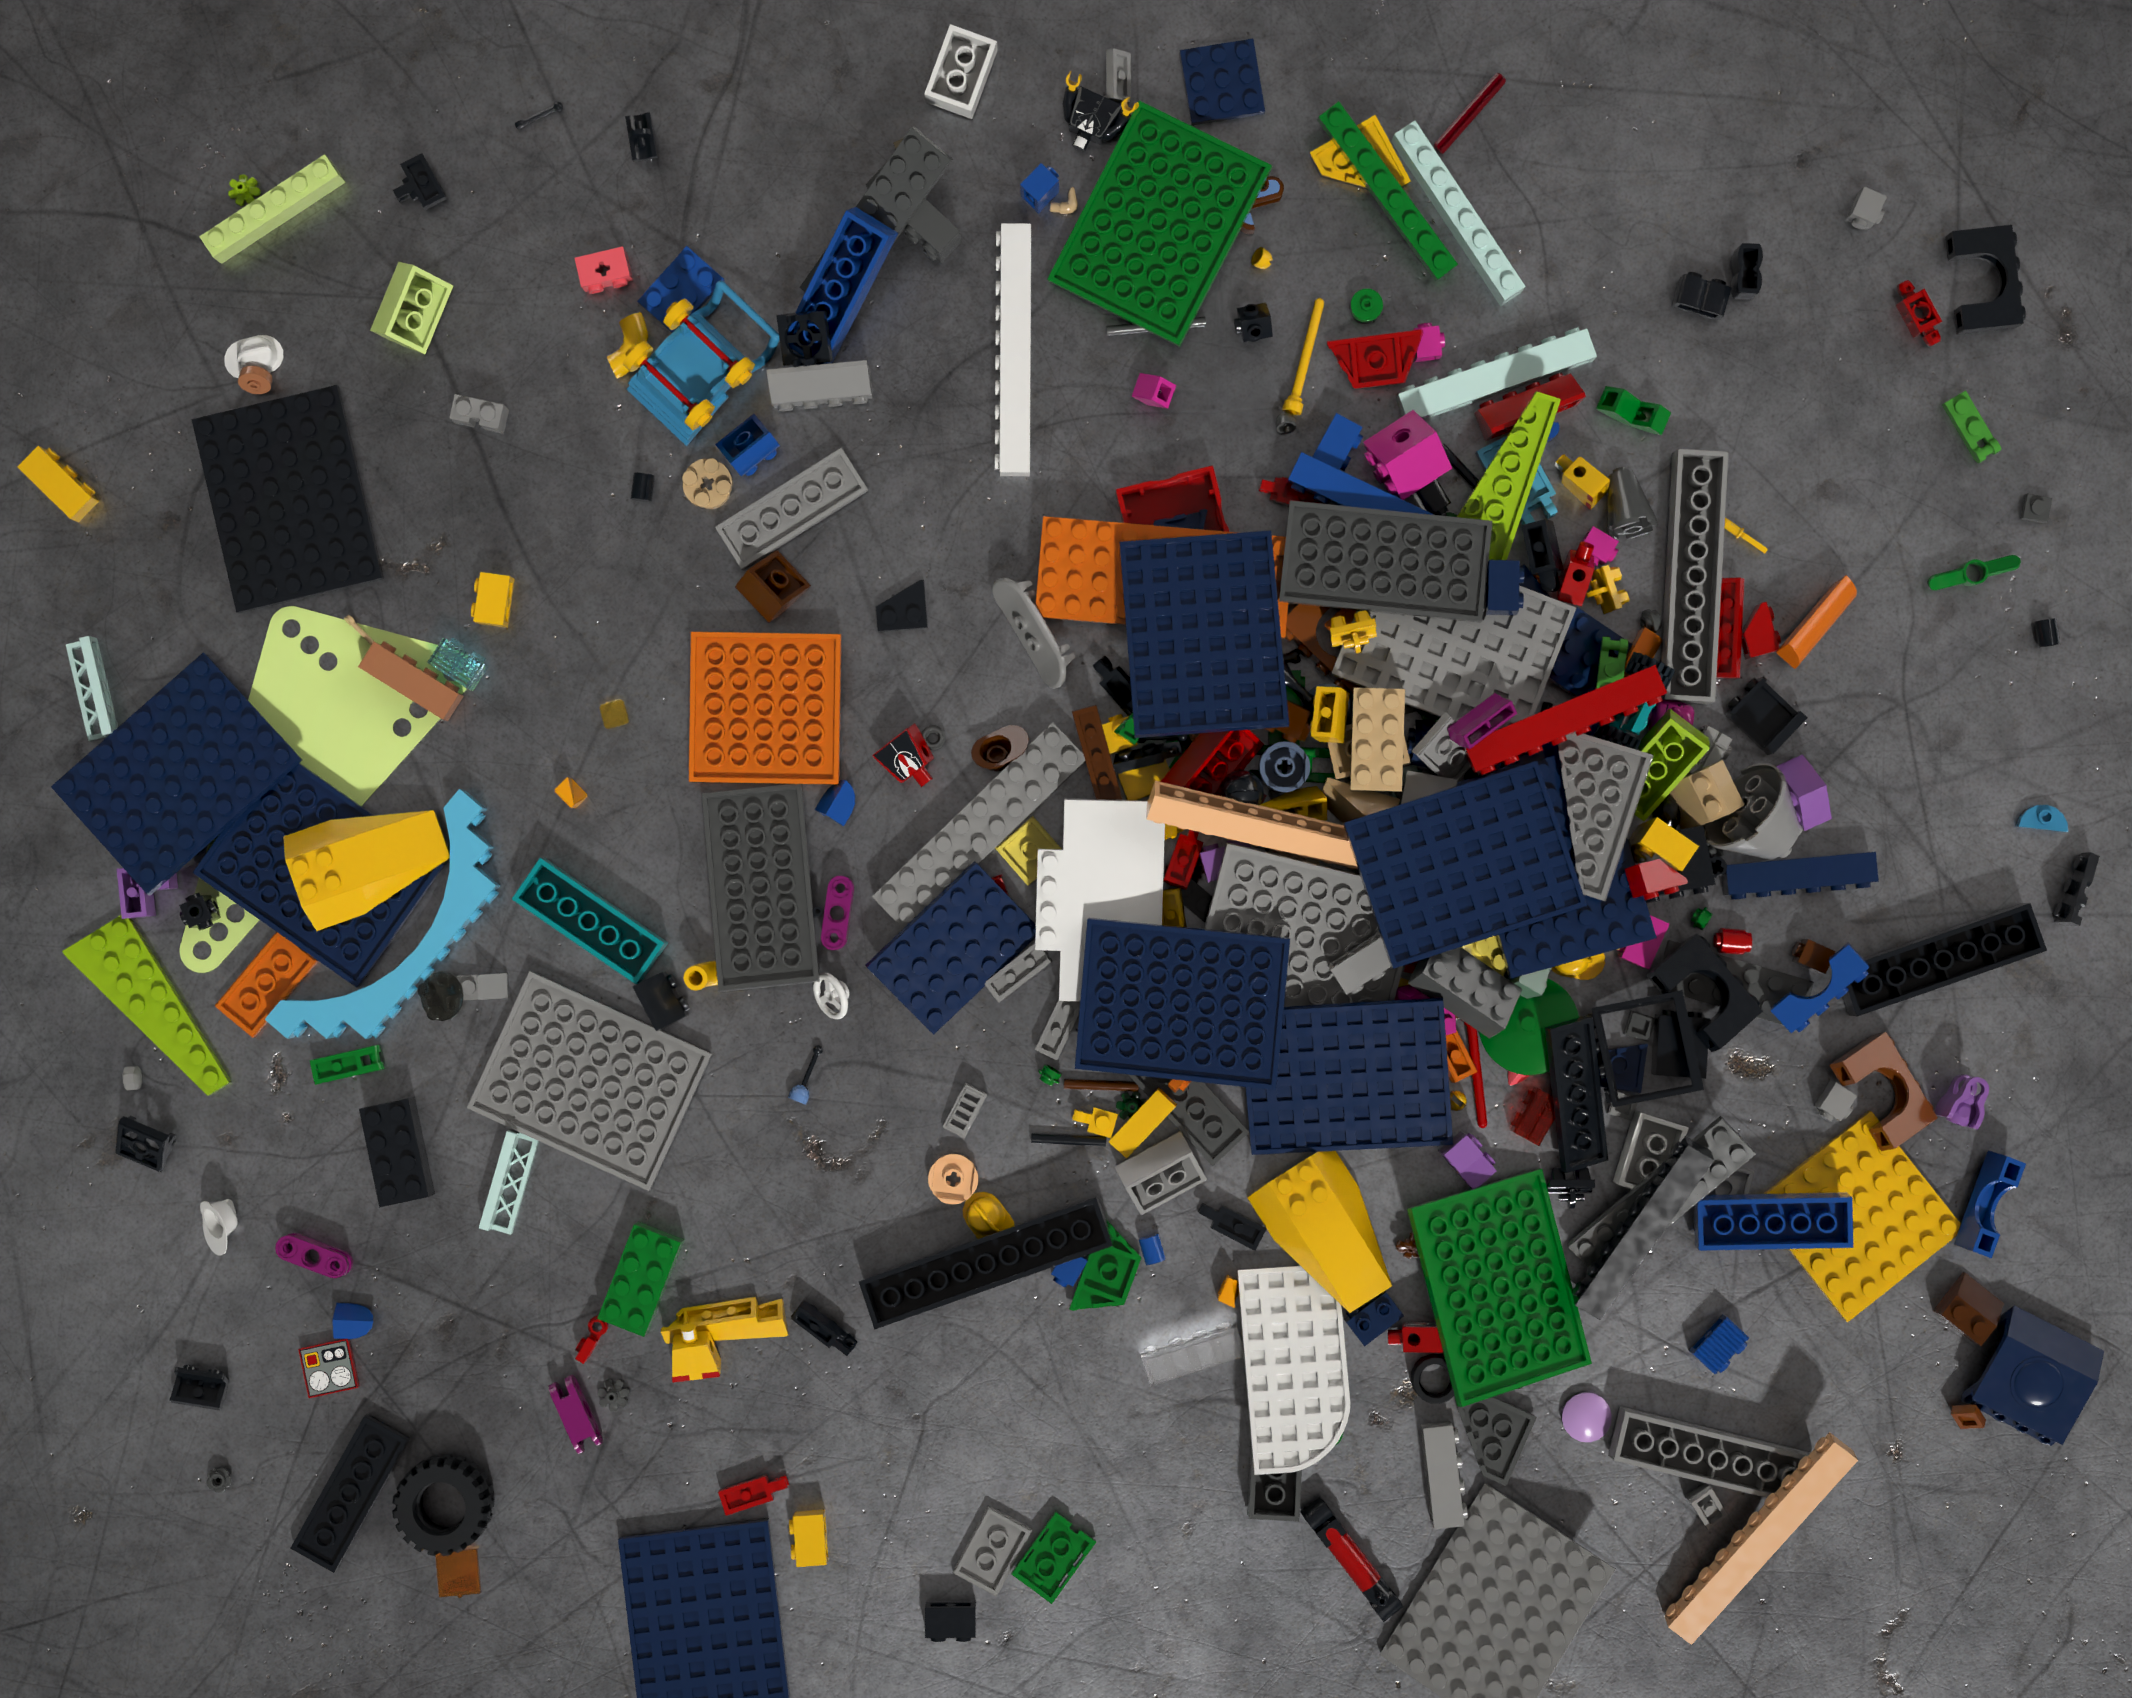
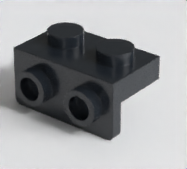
M184 1365L183 1368L175 1367L176 1380L170 1397L171 1403L221 1411L229 1381L222 1371L216 1369H209L208 1372L199 1371V1368L191 1365Z

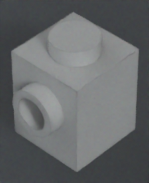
M1864 186L1857 193L1846 220L1852 222L1851 224L1854 227L1862 230L1870 229L1875 223L1879 224L1885 213L1882 207L1887 196Z
M1829 1081L1814 1107L1820 1110L1818 1114L1830 1122L1833 1119L1842 1121L1843 1118L1846 1119L1853 1110L1852 1104L1857 1095L1837 1082Z

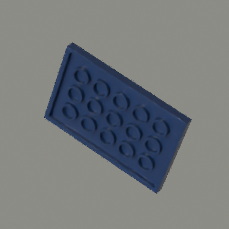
M974 861L865 966L934 1035L985 986L988 979L1009 964L1035 939L1036 924Z

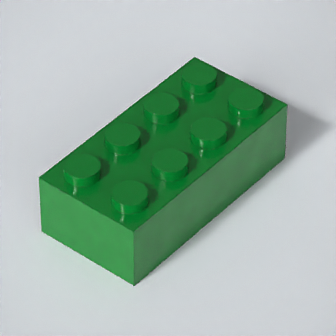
M639 1221L635 1223L597 1319L645 1337L649 1333L685 1239Z

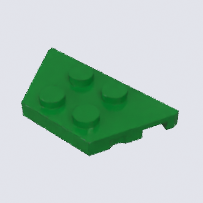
M1108 1221L1107 1224L1115 1245L1088 1255V1262L1081 1274L1069 1310L1120 1306L1126 1302L1142 1257Z

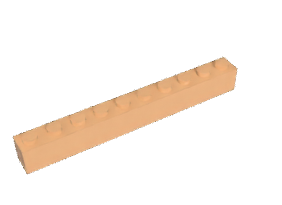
M1159 781L1154 782L1147 802V820L1176 826L1180 829L1198 831L1205 835H1215L1231 841L1236 840L1249 843L1256 847L1261 846L1278 852H1287L1303 858L1321 860L1328 864L1333 863L1350 869H1358L1344 825L1256 804L1243 803L1234 799Z
M1830 1432L1825 1437L1820 1438L1815 1444L1814 1450L1800 1460L1798 1468L1791 1475L1789 1474L1783 1479L1781 1487L1766 1498L1763 1507L1758 1512H1754L1749 1517L1746 1526L1742 1530L1735 1532L1728 1546L1718 1551L1711 1565L1703 1568L1693 1585L1687 1586L1682 1593V1597L1668 1607L1665 1614L1668 1628L1692 1645L1855 1465L1858 1459L1854 1451Z

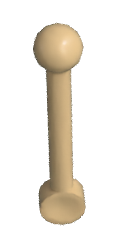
M347 615L344 618L345 621L372 645L374 641L359 627L350 615Z

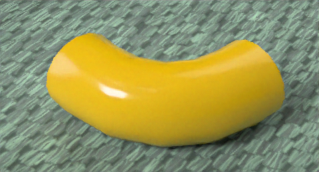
M641 312L631 314L619 321L624 336L623 343L617 351L606 356L617 379L630 372L623 365L628 349L642 341L648 342V331Z
M716 961L702 962L689 967L683 977L686 986L691 990L697 991L705 987L718 985Z

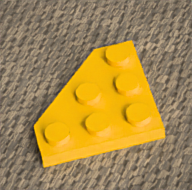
M1376 115L1358 124L1357 127L1401 187L1410 183L1411 180ZM1332 140L1309 152L1321 176L1366 188Z

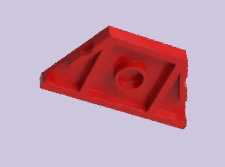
M1423 330L1327 341V346L1334 353L1340 367L1347 374L1354 389L1400 384L1406 382L1423 336Z

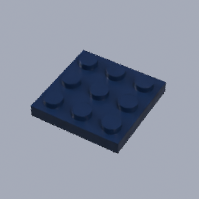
M1253 38L1180 50L1191 126L1265 114Z
M1576 607L1548 680L1574 697L1595 690L1602 637H1610L1611 640L1616 641L1624 638ZM1628 641L1627 654H1628V652H1629V650H1630V648H1631V646H1632V643H1630L1629 641ZM1609 650L1608 657L1617 658L1618 651Z

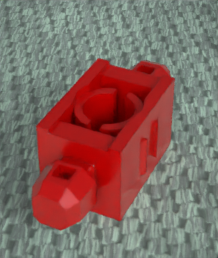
M1906 280L1897 285V291L1900 297L1903 296L1904 300L1899 302L1896 307L1912 337L1914 338L1923 333V340L1931 347L1941 341L1938 329L1935 330L1934 327L1941 323L1942 320L1925 288L1915 293L1913 284ZM1916 301L1918 302L1917 304H1914L1912 307H1910V304ZM1915 308L1921 309L1923 319L1915 315ZM1925 320H1928L1927 323L1920 325V323H1923Z

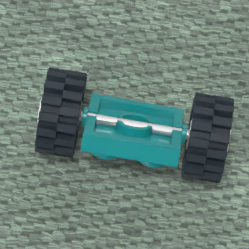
M1633 652L1625 672L1632 675L1656 665L1665 689H1667L1675 670L1654 658L1652 659L1647 655ZM1644 703L1637 706L1639 711L1624 716L1622 712L1613 716L1615 721L1609 723V725L1600 726L1598 724L1593 737L1637 750L1641 743L1640 740L1630 736L1628 733L1640 735L1648 723V716L1652 708L1656 704L1648 707V704Z

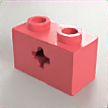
M623 246L574 258L581 287L585 292L589 291L590 294L600 293L604 291L603 288L613 286V288L625 287L628 285V282L633 281L628 255ZM604 267H607L608 271H606V276H602L601 274L603 272Z

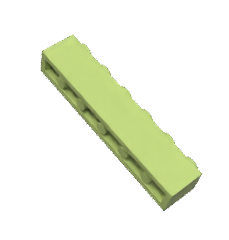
M324 154L199 237L212 257L222 264L346 182L333 162Z

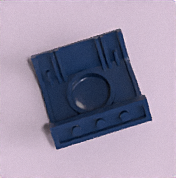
M2014 1305L2001 1315L1999 1324L2005 1326L2004 1334L1984 1373L1975 1384L1963 1392L1961 1401L1966 1404L1977 1405L1980 1411L1992 1416L1995 1420L2004 1422L2014 1427L2017 1431L2038 1439L2043 1444L2052 1446L2057 1442L2063 1445L2099 1381L2104 1350Z

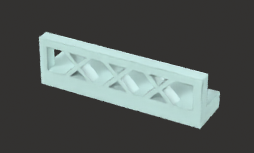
M86 636L79 638L80 641L65 645L87 738L91 742L108 737L118 728L98 640L95 637ZM81 647L84 663L76 659L75 648ZM85 669L87 670L90 687L84 685L81 681V676ZM91 693L96 708L95 711L88 708L86 702ZM98 717L101 733L94 735L92 725Z
M512 1129L506 1132L479 1229L486 1231L493 1229L510 1235L513 1233L538 1147V1140ZM519 1138L532 1141L530 1152L521 1156L517 1149ZM514 1154H516L518 1159L513 1161ZM528 1156L527 1163H525L523 1159ZM520 1161L524 1168V1173L522 1177L514 1180L510 1173L511 1165ZM509 1178L511 1183L506 1185L507 1179ZM521 1180L520 1187H518L516 1183ZM513 1185L517 1197L515 1201L507 1204L503 1197L504 1189ZM502 1202L504 1207L499 1209L500 1203ZM514 1204L513 1211H511L509 1207ZM506 1209L510 1217L508 1227L495 1224L497 1213Z

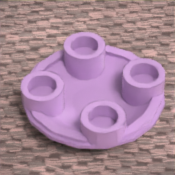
M1583 1392L1574 1395L1561 1409L1564 1429L1572 1438L1580 1442L1599 1440L1607 1433L1611 1425L1612 1414L1609 1405L1602 1397L1593 1392Z

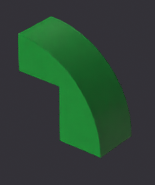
M1605 386L1596 407L1600 412L1621 423L1657 435L1663 434L1671 412L1660 404L1640 401L1627 390Z

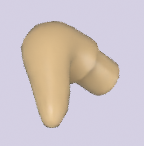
M1070 188L1067 202H1051L1050 212L1060 214L1075 212L1078 208L1075 188Z

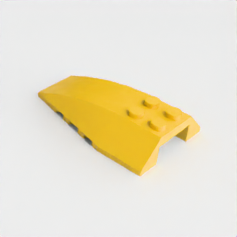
M435 810L334 819L283 836L285 861L301 907L316 931L365 915L380 903L391 898L392 895L450 859V852Z
M1321 1151L1311 1155L1247 1197L1273 1240L1349 1313L1392 1287L1359 1186L1336 1151Z

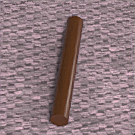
M1064 1079V1089L1139 1092V1086L1132 1081Z

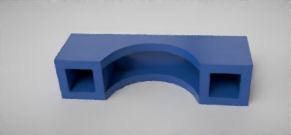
M1849 942L1829 958L1832 976L1829 984L1823 991L1813 996H1800L1789 992L1771 1007L1770 1011L1790 1033L1795 1030L1798 1033L1810 1024L1808 1019L1815 1013L1817 1016H1820L1830 1007L1827 1004L1834 997L1837 1000L1849 991L1847 988L1849 984L1854 980L1856 983H1859L1869 974L1866 971L1869 968V964Z
M1988 1150L1954 1245L1992 1258L2000 1237L1994 1223L1996 1206L2007 1191L2018 1187L2026 1163Z

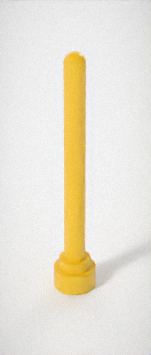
M1317 298L1314 302L1292 392L1284 400L1282 411L1285 413L1289 412L1292 415L1302 414L1304 404H1302V398L1300 397L1324 307V300L1322 298Z

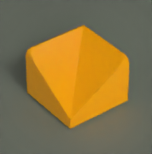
M567 777L554 789V792L570 808H577L588 796L570 777Z
M1227 1275L1216 1296L1218 1301L1235 1308V1301L1239 1294L1238 1279Z

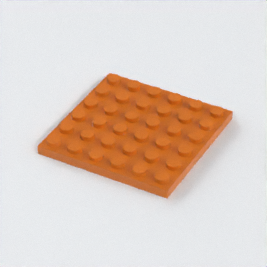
M691 632L689 782L839 784L842 635Z

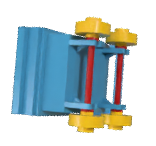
M724 281L716 283L710 301L691 315L690 313L694 306L687 299L684 298L678 303H672L666 310L667 315L663 323L669 329L676 330L661 343L653 354V347L646 341H642L638 345H632L626 352V358L623 362V365L630 372L640 368L628 383L630 386L627 390L686 446L689 445L699 431L711 420L718 408L728 399L727 390L730 387L735 388L739 384L744 385L751 378L754 371L763 367L773 357L780 340L779 333ZM723 293L770 336L764 352L753 361L745 357L705 319L719 306Z

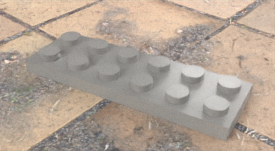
M841 447L715 528L740 568L744 570L869 490Z

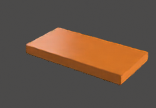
M276 932L215 1004V1007L248 1035L255 1038L267 1024V1021L264 1019L280 1000L288 999L318 963V960Z

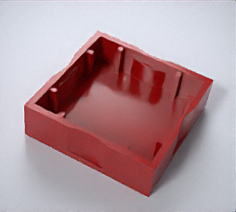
M1213 465L1179 473L1165 480L1147 481L1115 490L1122 523L1153 525L1155 520L1171 519L1176 515H1188L1206 509L1207 515L1203 530L1229 532L1222 512V499Z

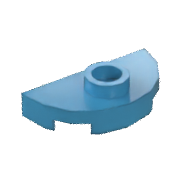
M2035 805L2027 809L2020 815L2016 827L2068 832V823L2063 813L2049 805Z

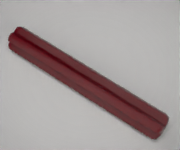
M1495 73L1434 143V148L1439 153H1445L1506 82L1502 74Z

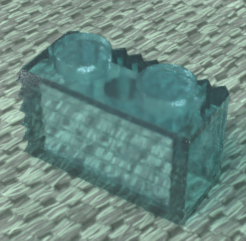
M454 637L451 640L443 638L427 663L465 688L474 691L489 668L484 663L486 658L475 651L470 654L463 650L465 644Z

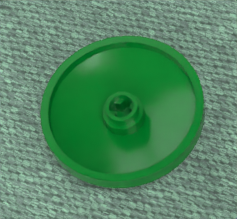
M1548 978L1546 981L1547 987L1542 996L1528 999L1521 995L1519 996L1507 1026L1503 1031L1490 1039L1479 1032L1481 1042L1488 1055L1499 1066L1510 1072L1520 1075H1539L1549 1072L1545 1027L1579 1018L1576 1005L1568 992L1558 983Z

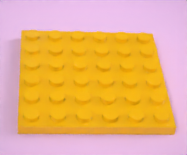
M1870 1110L1764 1193L1847 1192L1852 1197L1853 1248L1788 1249L1846 1322L1857 1316L1955 1238L1961 1225L1900 1146L1886 1151L1879 1149L1868 1129L1880 1121Z

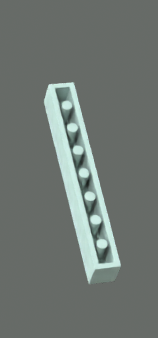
M1413 121L1396 132L1391 143L1498 304L1502 306L1519 295L1526 286L1417 122Z
M1579 327L1566 331L1564 337L1556 339V336L1541 340V345L1535 347L1532 344L1518 348V353L1509 355L1508 352L1499 354L1494 357L1495 360L1492 362L1478 361L1473 363L1469 370L1462 372L1461 368L1448 372V377L1439 380L1438 376L1429 378L1424 381V385L1415 388L1414 384L1400 389L1401 393L1396 397L1401 415L1403 417L1414 410L1425 420L1592 362L1597 355L1588 329L1580 331Z

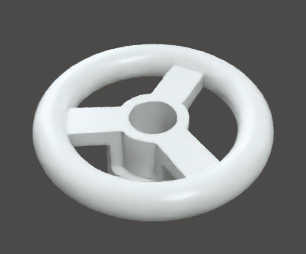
M819 973L820 982H813V992L817 1004L828 1017L832 1019L843 1018L848 1010L849 989L843 981H838L836 977L829 973ZM822 980H824L826 989L823 996L820 988ZM826 1002L833 1004L839 1011L831 1010Z

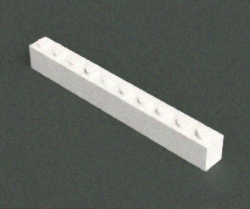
M1001 223V231H996V246H1001V256H996V271H1001V281H996V296H1001V305H996V321H1000V330H996V345H1000V355L995 356V370H1000V380H995V395H1000V405H995V420H1000V429H995V445H1000V454H995V469H1000V476H1030L1031 224Z

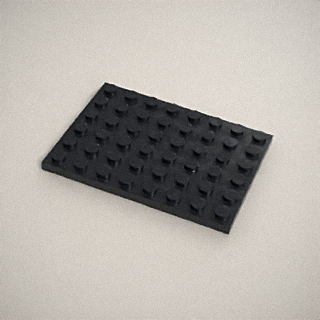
M338 385L191 419L236 613L248 612L384 579Z

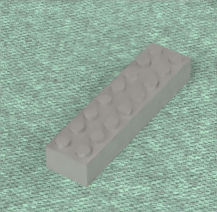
M1620 1406L1608 1455L1617 1462L1767 1498L1781 1487L1783 1479L1787 1475H1791L1798 1468L1800 1460L1804 1456H1808L1810 1452Z

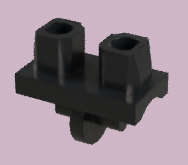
M650 112L625 116L632 161L637 162L658 158Z
M1587 1167L1574 1171V1180H1566L1565 1172L1561 1171V1168H1552L1549 1182L1546 1186L1549 1194H1559V1202L1567 1201L1568 1208L1574 1209L1576 1201H1584V1194L1575 1193H1592V1189L1595 1188V1179L1591 1180Z

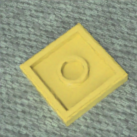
M1032 816L995 849L1029 886L1037 879L1038 849L1062 848Z

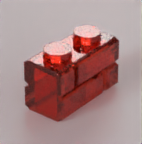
M1534 1087L1532 1091L1529 1089L1526 1091L1521 1101L1524 1103V1106L1520 1113L1516 1111L1513 1114L1509 1124L1512 1125L1510 1131L1540 1146L1555 1119L1553 1096Z

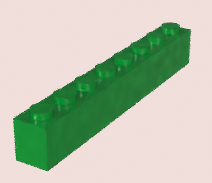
M1338 101L1321 114L1317 119L1319 124L1434 281H1437L1457 266L1458 263L1341 103Z

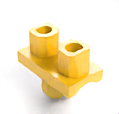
M1609 565L1594 570L1592 575L1593 581H1590L1592 591L1586 593L1587 598L1595 597L1597 605L1601 604L1604 614L1622 608V605L1630 600L1625 589L1620 591L1616 589L1614 582L1621 580L1622 577L1619 567H1609Z
M1367 610L1354 614L1355 623L1347 625L1343 616L1333 617L1330 628L1332 647L1343 645L1344 649L1354 647L1356 654L1361 653L1360 645L1368 644L1370 638L1377 637L1375 618L1371 619Z

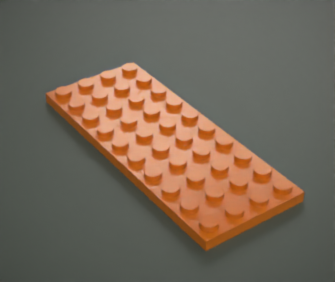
M1043 516L1036 607L1043 618L1126 625L1120 542L1237 532ZM1272 535L1281 638H1285L1288 603L1279 602L1286 537Z

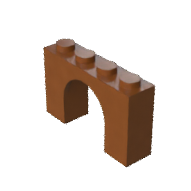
M1298 604L1287 615L1285 639L1288 641L1293 640L1299 646L1297 648L1298 651L1305 658L1308 659L1310 657L1316 663L1315 667L1322 675L1326 676L1328 674L1335 681L1334 684L1351 694L1358 685L1331 675L1338 657L1325 652L1319 645L1316 636V627L1319 619L1331 607Z
M1887 1032L1871 1035L1830 1064L1831 1069L1842 1086L1855 1084L1873 1071L1882 1073L1891 1082L1895 1092L1894 1107L1887 1117L1868 1129L1881 1151L1896 1149L1938 1118L1932 1104L1927 1101L1921 1091L1920 1084L1912 1076L1906 1061L1900 1056L1893 1039L1888 1036Z

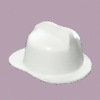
M257 335L233 343L227 349L224 356L225 367L236 378L239 377L240 370L246 366H258L271 373L281 365L284 358L283 349L275 338L268 335Z
M230 1199L212 1204L203 1201L201 1202L200 1209L203 1219L204 1236L210 1249L216 1255L221 1256L227 1251V1236L238 1225L235 1207Z

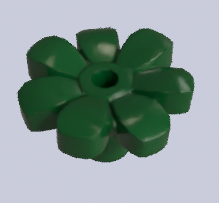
M1124 1092L1121 1095L1123 1101L1116 1102V1108L1122 1110L1119 1113L1121 1119L1130 1118L1145 1103V1098L1139 1099L1140 1092H1133L1132 1096L1128 1092Z

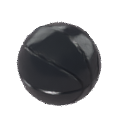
M1236 770L1222 780L1219 787V796L1243 803L1260 805L1264 789L1260 779L1255 774L1246 770Z

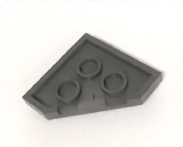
M1496 1397L1464 1407L1457 1406L1482 1475L1507 1486L1537 1417Z

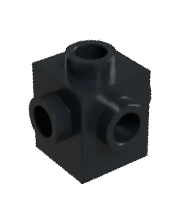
M1266 302L1248 304L1245 307L1237 308L1238 318L1234 319L1236 334L1241 333L1243 342H1255L1260 339L1273 337L1271 315Z
M195 893L186 897V902L179 905L181 909L180 918L184 925H188L189 928H198L201 931L213 926V921L221 918L218 913V904L211 895ZM196 907L199 909V914L195 910Z

